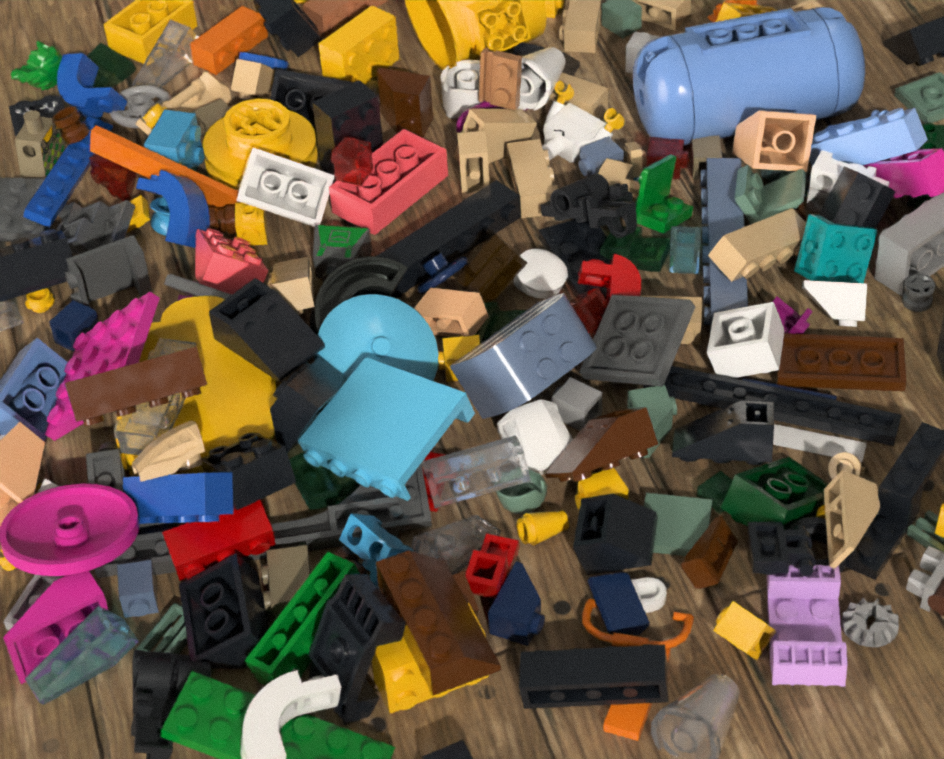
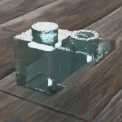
M672 226L669 273L699 274L701 227Z

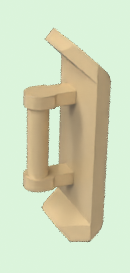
M204 72L199 79L197 78L191 82L189 87L169 101H164L160 106H165L167 110L193 113L194 110L219 99H222L229 106L232 98L230 90L211 72ZM139 118L135 124L149 136L152 129L145 125L147 122L143 118Z

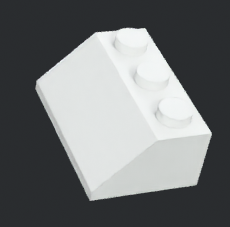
M253 148L246 163L236 201L315 227V225L321 224L330 193L329 186L332 185L335 175Z

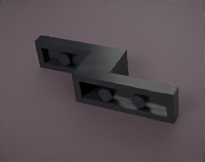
M924 422L921 423L879 486V511L857 547L847 556L845 567L874 580L878 578L907 533L908 527L919 514L924 485L944 456V430Z

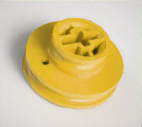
M252 99L234 105L226 112L225 117L219 119L208 129L203 139V153L208 176L239 191L246 163L253 148L314 169L318 161L316 134L310 122L300 114L288 110L281 103L270 99Z

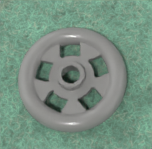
M133 86L119 93L127 100L126 106H128V110L112 111L110 116L121 126L137 129L139 127L135 123L139 118H142L156 103L160 105L172 98L166 90L157 86ZM154 97H157L160 100L157 102H153L152 99Z

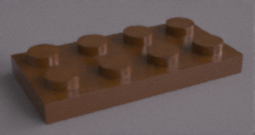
M784 333L779 370H777L778 385L905 392L907 382L904 338Z

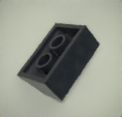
M944 16L884 40V46L906 65L918 62L919 66L934 61L933 55L938 53L942 58L944 57Z
M276 69L270 100L279 102L288 110L303 116L316 131L312 102L353 82Z
M844 166L819 215L835 224L876 229L896 191Z
M46 230L39 234L40 237L30 240L28 238L16 239L11 242L10 246L0 248V302L67 282L65 272L69 271L66 259L73 257L62 230Z
M320 357L312 364L304 363L299 371H295L287 381L284 380L273 394L276 401L270 408L276 441L285 446L287 454L299 444L298 440L347 381L345 376Z
M236 553L179 584L190 660L210 663L211 668L244 669L248 667L245 662L246 658L269 629L259 575Z

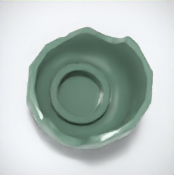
M520 470L509 476L503 475L500 487L495 485V491L504 509L514 514H525L535 511L543 503L547 494V483L537 472Z

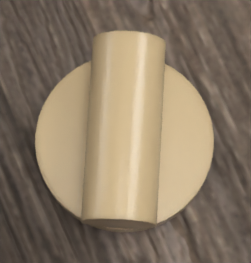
M848 452L836 454L828 465V472L832 480L842 470L863 478L865 473V467H862L860 460L854 454Z

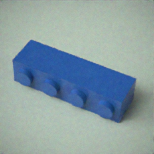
M232 472L173 474L142 482L139 476L123 477V492L135 503L139 524L219 522V515L233 514Z

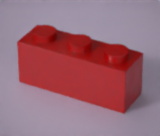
M261 500L239 510L233 508V514L219 515V522H188L163 531L162 534L179 581L186 578L189 579L236 553L241 558L250 554L259 555L276 545L273 529Z

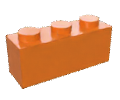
M244 6L239 7L190 43L193 64L215 75L219 74L239 58L240 52L247 53L268 37L267 28L264 25L266 20L256 11Z

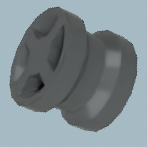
M912 274L908 276L904 282L903 305L915 312L928 310L933 303L934 280L925 274Z

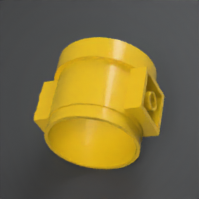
M405 0L411 24L421 45L432 61L442 70L448 66L449 69L456 67V62L462 60H480L481 51L484 48H489V51L503 52L514 48V46L522 42L528 43L540 37L546 28L547 15L544 0Z

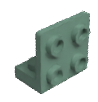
M749 165L738 169L734 199L750 224L791 208L796 209L804 202L806 173L803 169H800L767 185H763L759 174L753 173Z

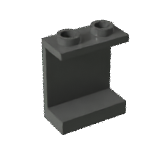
M134 235L66 259L69 271L65 272V277L70 289L74 288L75 292L70 294L71 300L85 306H89L91 301L135 286L141 297L148 292H152L144 252Z

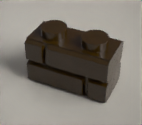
M495 234L492 239L482 245L478 255L462 268L461 274L456 280L468 292L480 293L484 305L489 308L528 262Z

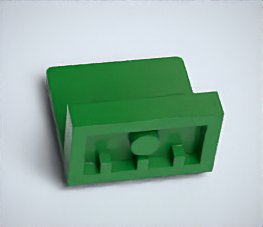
M672 154L642 170L639 176V195L635 200L637 224L663 234L691 218L693 206L685 204L682 199L669 197L676 156Z

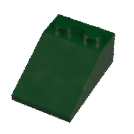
M786 457L735 474L721 508L729 513L734 521L747 527L748 522H783L784 530H786L795 521L817 515L819 507L825 505L824 489L829 483L790 457Z

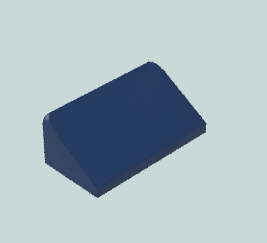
M628 573L594 576L587 580L609 634L613 635L615 632L640 636L649 627L650 622Z

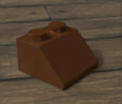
M378 68L377 77L382 116L396 134L405 129L424 138L433 121L430 76Z

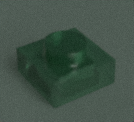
M720 470L697 487V497L712 499V508L719 514L723 513L725 510L721 506L732 483V479Z

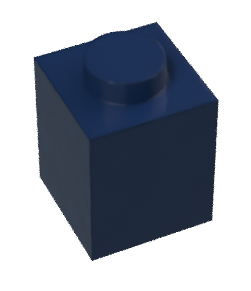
M74 300L49 321L55 343L74 352L73 344L76 338L81 333H87L93 329L98 323L96 311L92 307L85 306Z

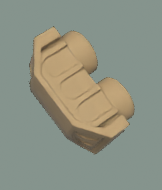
M191 420L174 427L150 443L132 462V469L134 474H139L141 482L174 474L176 471L195 468L203 464L200 453L205 452L197 423Z

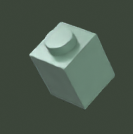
M608 0L602 3V26L619 37L625 38L642 28V6L632 0Z

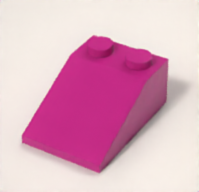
M86 571L65 575L54 581L6 633L3 639L18 680L23 684L111 639L116 634L104 593L91 573Z

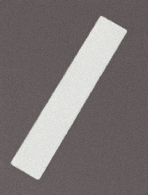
M774 424L773 445L831 457L838 453L848 452L854 454L860 462L863 460L867 445L865 442Z

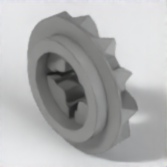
M862 598L857 604L850 602L848 609L843 612L842 628L847 637L859 645L881 647L892 642L897 636L899 630L898 615L892 612L891 605H881L878 598L874 602H867ZM869 616H874L876 619L873 626L871 625L870 629H867L866 620Z

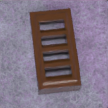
M722 516L716 517L681 563L682 569L697 589L719 583L738 543L737 538Z

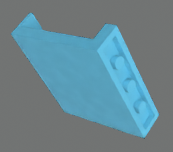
M365 357L300 437L298 442L305 453L303 455L305 460L312 466L325 467L339 477L347 476L355 479L356 482L364 487L372 486L377 488L388 497L394 498L397 496L409 501L411 496L405 487L406 482L453 421L458 419L468 423L475 412L465 392Z

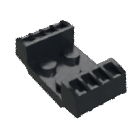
M366 574L344 576L335 596L327 601L308 655L312 660L309 674L310 679L316 676H338L341 691L338 706L333 708L334 712L342 719L344 726L369 717L375 709L380 697L365 678L376 648L380 645L401 641L405 631L406 622L397 614L395 608L389 604L387 598L381 594L379 588L373 584L370 577Z

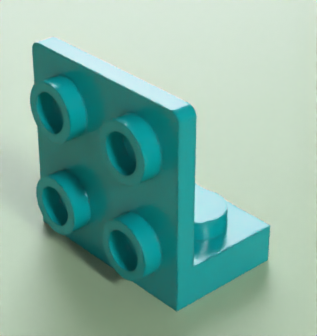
M809 214L794 271L810 281L863 284L877 236V230L870 227L835 224L820 215Z

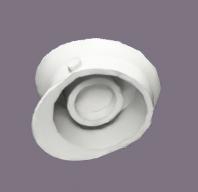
M529 249L520 254L528 263L514 278L515 286L520 291L535 298L546 299L557 295L568 278L564 262L555 254L543 249Z

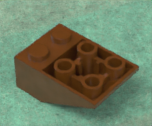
M647 407L618 409L589 420L545 472L546 478H559L560 482L573 479V482L581 481L591 477L592 470L599 468L602 471L609 470L621 465L619 461L621 459L629 457L630 460L647 455L648 448L658 445Z

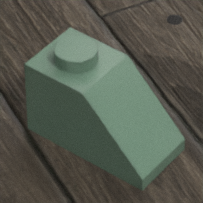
M665 385L663 387L653 386L628 391L627 409L647 407L658 441V445L647 449L648 454L643 456V459L649 458L672 430L673 416L677 415L674 396L669 397Z

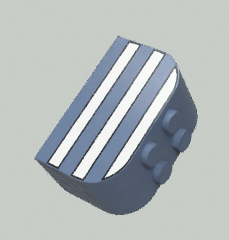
M561 293L533 305L450 365V368L482 419L511 411L529 401L590 356L597 349V346L566 295Z

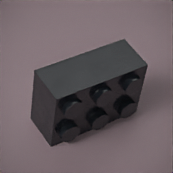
M360 80L312 102L321 168L326 173L335 175V181L383 145L378 95Z

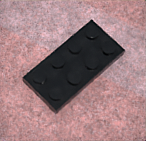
M574 219L540 229L539 239L546 251L555 254L564 262L568 272L566 282L584 311L606 305L607 287L578 284V274L582 261L595 259L601 260L605 264H610L613 254L619 255L601 227L599 226L598 229L590 228L589 221L576 222Z

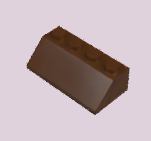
M197 346L65 383L76 422L83 420L84 426L103 422V414L116 411L117 417L137 412L135 405L145 402L149 403L150 408L169 403L168 396L181 393L182 399L201 394L200 387L207 385Z
M408 550L376 562L379 590L387 598L389 604L395 608L397 614L406 622L403 638L432 696L501 671L500 663L445 561Z

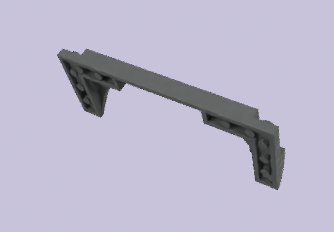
M119 449L86 454L88 484L105 485L123 492V477H126ZM422 463L405 484L411 496L409 501L397 496L394 498L388 497L381 490L372 486L364 487L360 485L338 505L327 506V511L304 519L271 524L276 545L268 550L307 545L309 552L345 546L339 541V538L351 513L375 516L382 522L381 527L399 538L400 531L432 527ZM173 523L139 524V532L133 544L116 559L95 568L97 578L118 575L117 565L145 560L152 561L155 575L176 572L162 532L177 527V525ZM359 526L354 529L352 537H360L362 530ZM264 552L259 555L250 554L242 557L244 561L267 558V553Z

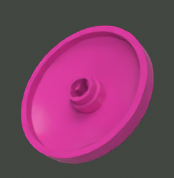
M72 484L42 491L19 503L2 521L0 526V544L3 555L14 567L36 575L64 576L90 571L116 559L133 544L139 532L137 507L127 494L105 485Z

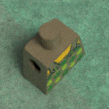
M32 110L23 115L25 124L15 138L21 178L42 179L46 178L65 151L66 145L61 137L60 129L56 128L52 118L41 117L38 111Z

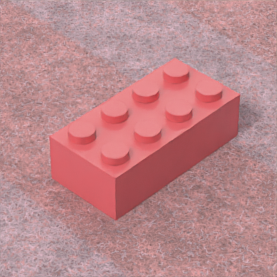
M401 130L329 186L332 213L360 228H368L371 234L376 235L448 176L446 149L410 131Z

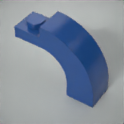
M84 53L63 54L57 73V87L60 95L69 105L77 107L79 113L85 118L90 116L100 120L103 112L111 113L112 111L125 110L127 100L112 87L93 88L99 67Z
M160 170L159 176L151 175L150 179L138 178L136 189L162 195L168 203L170 220L165 241L196 248V230L206 231L210 226L207 201L199 186L187 177Z

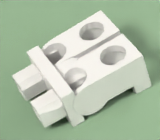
M822 150L812 166L806 209L820 213L844 166L889 187L890 181L875 177L877 168L868 166L866 169L860 164L841 162L832 159L833 153Z

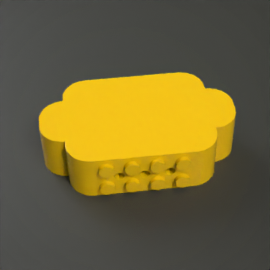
M217 296L184 298L166 308L161 316V322L151 323L139 362L197 346L207 385L200 387L201 394L182 399L181 393L168 396L169 403L150 408L149 403L145 402L135 405L137 412L117 417L118 425H121V429H116V443L118 448H123L121 452L124 470L129 471L130 477L139 476L138 473H133L132 462L150 443L174 427L191 420L197 423L203 440L205 452L200 453L201 458L209 455L208 452L218 446H230L238 442L240 436L251 432L259 433L277 442L270 408L276 401L273 394L281 384V381L278 382L214 339L209 311L225 299ZM200 465L195 468L176 471L174 474L205 473Z

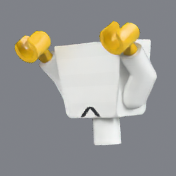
M560 80L555 85V91L558 94L557 101H553L543 126L545 144L542 145L543 150H548L549 160L558 155L570 163H575L580 160L581 147L608 136L611 138L613 136V129L618 130L623 127L624 118L614 108H610L605 112L604 119L607 122L605 123L570 102L564 105L565 101L573 98L574 89L569 84L566 91L562 92L565 85Z

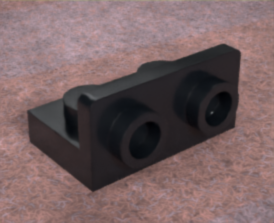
M49 95L41 100L31 102L20 101L15 105L9 106L15 137L25 124L23 115L26 112L35 110L40 113L41 117L52 118L58 111L64 109L65 105L62 95Z

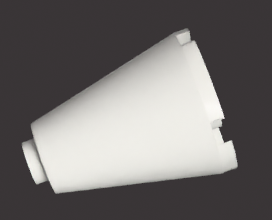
M548 47L522 56L520 105L518 109H533L534 111L548 102L565 67V57L559 49Z

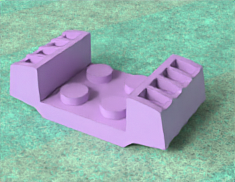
M789 565V573L767 575L768 625L777 631L769 642L772 685H835L845 687L847 649L846 642H842L838 600L841 585L839 565L835 569L827 565H815L813 573L809 576L801 575L795 565Z

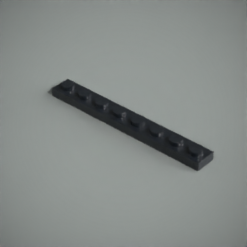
M671 366L664 384L669 397L674 396L675 399L721 409L739 401L774 402V420L891 446L895 445L901 423V414ZM643 385V388L653 387V386H651V385Z

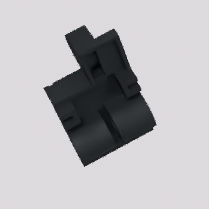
M600 174L591 175L553 191L550 201L540 205L542 216L554 217L556 221L568 220L570 218H574L576 222L589 221L590 228L596 229L599 226L607 225L612 235L617 238L625 237L633 233L637 228L636 205L633 202L632 192L628 191V184L620 185V183L609 186L608 181ZM620 217L624 219L626 223V229L622 226L620 222Z
M135 650L132 659L134 717L131 724V736H134V753H146V759H170L173 751V741L162 738L161 729L191 671L211 678L210 663L191 661L190 655Z

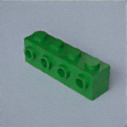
M330 552L325 554L246 658V664L259 683L266 686L279 676L296 670L301 679L302 673L312 661L308 655L327 601L335 596L345 575H361L354 563Z

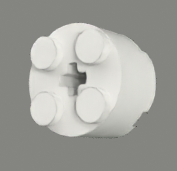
M462 60L456 62V67L449 69L448 66L442 71V105L447 117L451 119L459 118L468 108L482 103L479 102L480 61Z

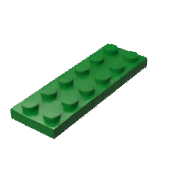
M191 671L161 729V737L218 759H241L244 718L250 703L256 695ZM302 714L290 719L279 731L286 752V759H392L395 751L394 746L308 714Z

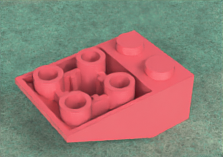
M207 228L206 231L196 230L195 277L199 284L232 295L254 278L264 283L269 270L263 264L262 258L257 256L256 250L251 248L250 242L238 237H234L233 240L224 238L223 233L211 228Z

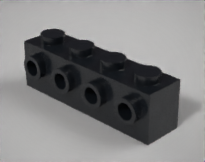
M645 644L628 647L608 646L605 648H572L569 650L521 652L519 690L524 709L669 702L668 663L665 645Z

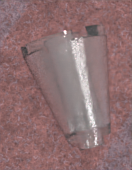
M713 674L662 708L651 722V735L659 751L664 748L671 755L670 759H718L740 696L735 682L725 675Z

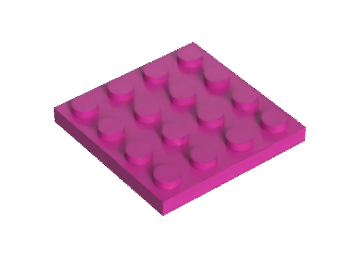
M148 292L139 299L134 298L127 307L122 310H116L110 318L104 322H98L93 329L87 333H81L76 338L73 344L74 354L64 369L66 373L64 382L56 391V397L58 398L55 407L52 408L47 416L49 424L45 432L46 436L55 441L84 424L83 420L78 422L75 420L65 383L139 362L160 299L158 296Z

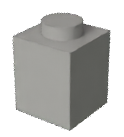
M572 377L553 392L551 402L557 404L558 412L563 422L579 431L582 430L589 420L602 415V392Z

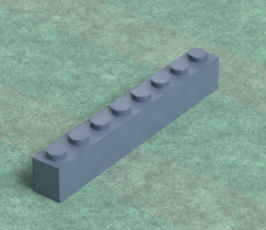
M707 158L706 170H701L700 187H706L701 188V205H706V207L701 209V224H707V226H702V244H707V246L702 248V263H708V266H703V283L709 284V286H704L703 304H709V307H704V325H710V332L714 313L748 307L747 279L742 277L731 282L708 256L723 235L744 227V213L734 199L738 169L741 168V158Z

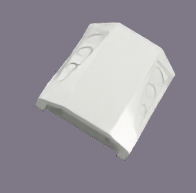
M542 399L509 411L497 423L498 433L516 471L532 470L540 475L545 474L573 440L558 412L557 404Z

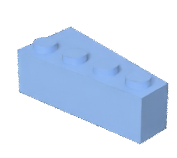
M897 108L887 114L873 115L864 119L831 125L813 135L809 160L813 166L820 152L824 150L833 153L832 159L863 166L917 151L928 139L916 109L903 110V108Z

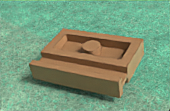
M484 48L481 51L479 102L488 101L491 105L516 110L519 107L522 56L501 51L493 52L489 51V48Z

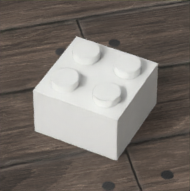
M774 302L714 313L707 354L716 375L736 379L742 376L779 370L785 330Z

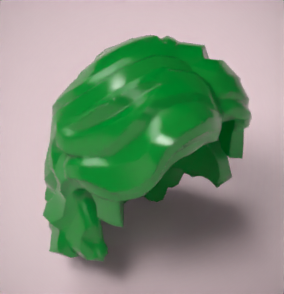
M36 41L38 50H33L28 55L27 66L22 65V68L12 70L10 75L12 80H17L21 83L27 82L33 87L48 90L57 85V73L62 55L57 47L53 45L47 46L43 42Z

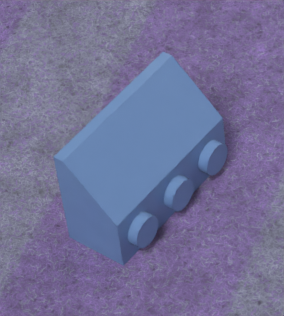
M38 338L18 352L0 380L1 435H6L21 422L43 441L47 438L45 435L49 424L47 416L52 408L55 407L58 398L56 397V391L64 382L66 376L64 369L68 362Z

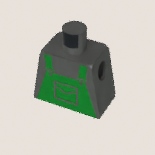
M315 225L313 261L315 275L318 278H322L323 282L336 268L344 263L371 255L370 229Z

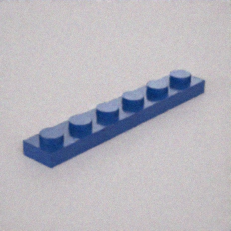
M90 116L86 118L84 122L89 129V134L81 141L67 146L26 206L24 218L49 228L51 227L97 157V154L90 151L91 130L97 125L112 132L113 125Z

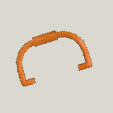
M587 599L582 612V625L587 632L598 640L612 643V646L616 647L652 644L665 645V649L673 648L686 641L691 633L694 617L691 614L674 612L673 620L684 622L680 634L664 641H649V638L615 632L612 635L594 627L590 615L593 608H598L595 599Z

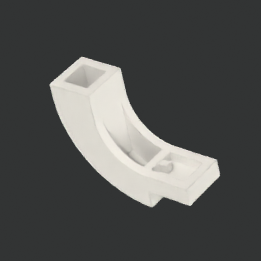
M296 670L279 676L264 686L250 703L244 718L241 759H286V752L279 731L286 722L296 716L338 706L341 691L338 676H316L301 683L298 671Z

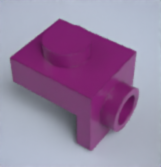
M778 296L772 301L783 324L784 333L803 334L810 326V323L806 320L813 312L811 309L807 308L802 315H799Z

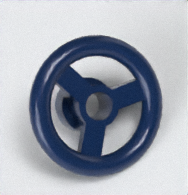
M442 252L422 265L426 273L430 274V277L418 286L417 291L423 294L430 288L438 286L462 269L468 263V259L462 256L448 263Z

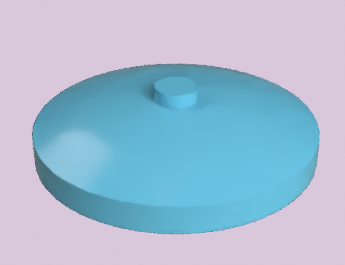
M367 294L350 298L336 306L327 315L317 333V336L325 344V348L314 355V361L320 357L347 379L365 357L432 381L435 378L438 368V347L430 326L415 309L393 297Z

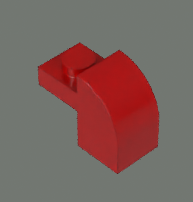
M613 254L610 264H605L603 261L595 259L582 261L578 274V284L607 287L605 310L612 295H641L639 271L627 258Z
M486 533L481 551L473 550L465 574L474 595L496 599L515 564L520 548L519 540Z

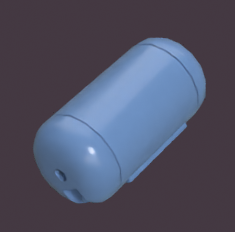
M817 7L796 12L789 8L686 27L685 32L650 40L638 51L633 66L634 97L640 121L646 133L656 143L665 147L691 145L692 139L707 136H720V139L735 136L736 126L759 110L815 114L816 120L835 117L851 110L857 104L865 82V58L858 32L851 23L846 21L839 11L830 7Z

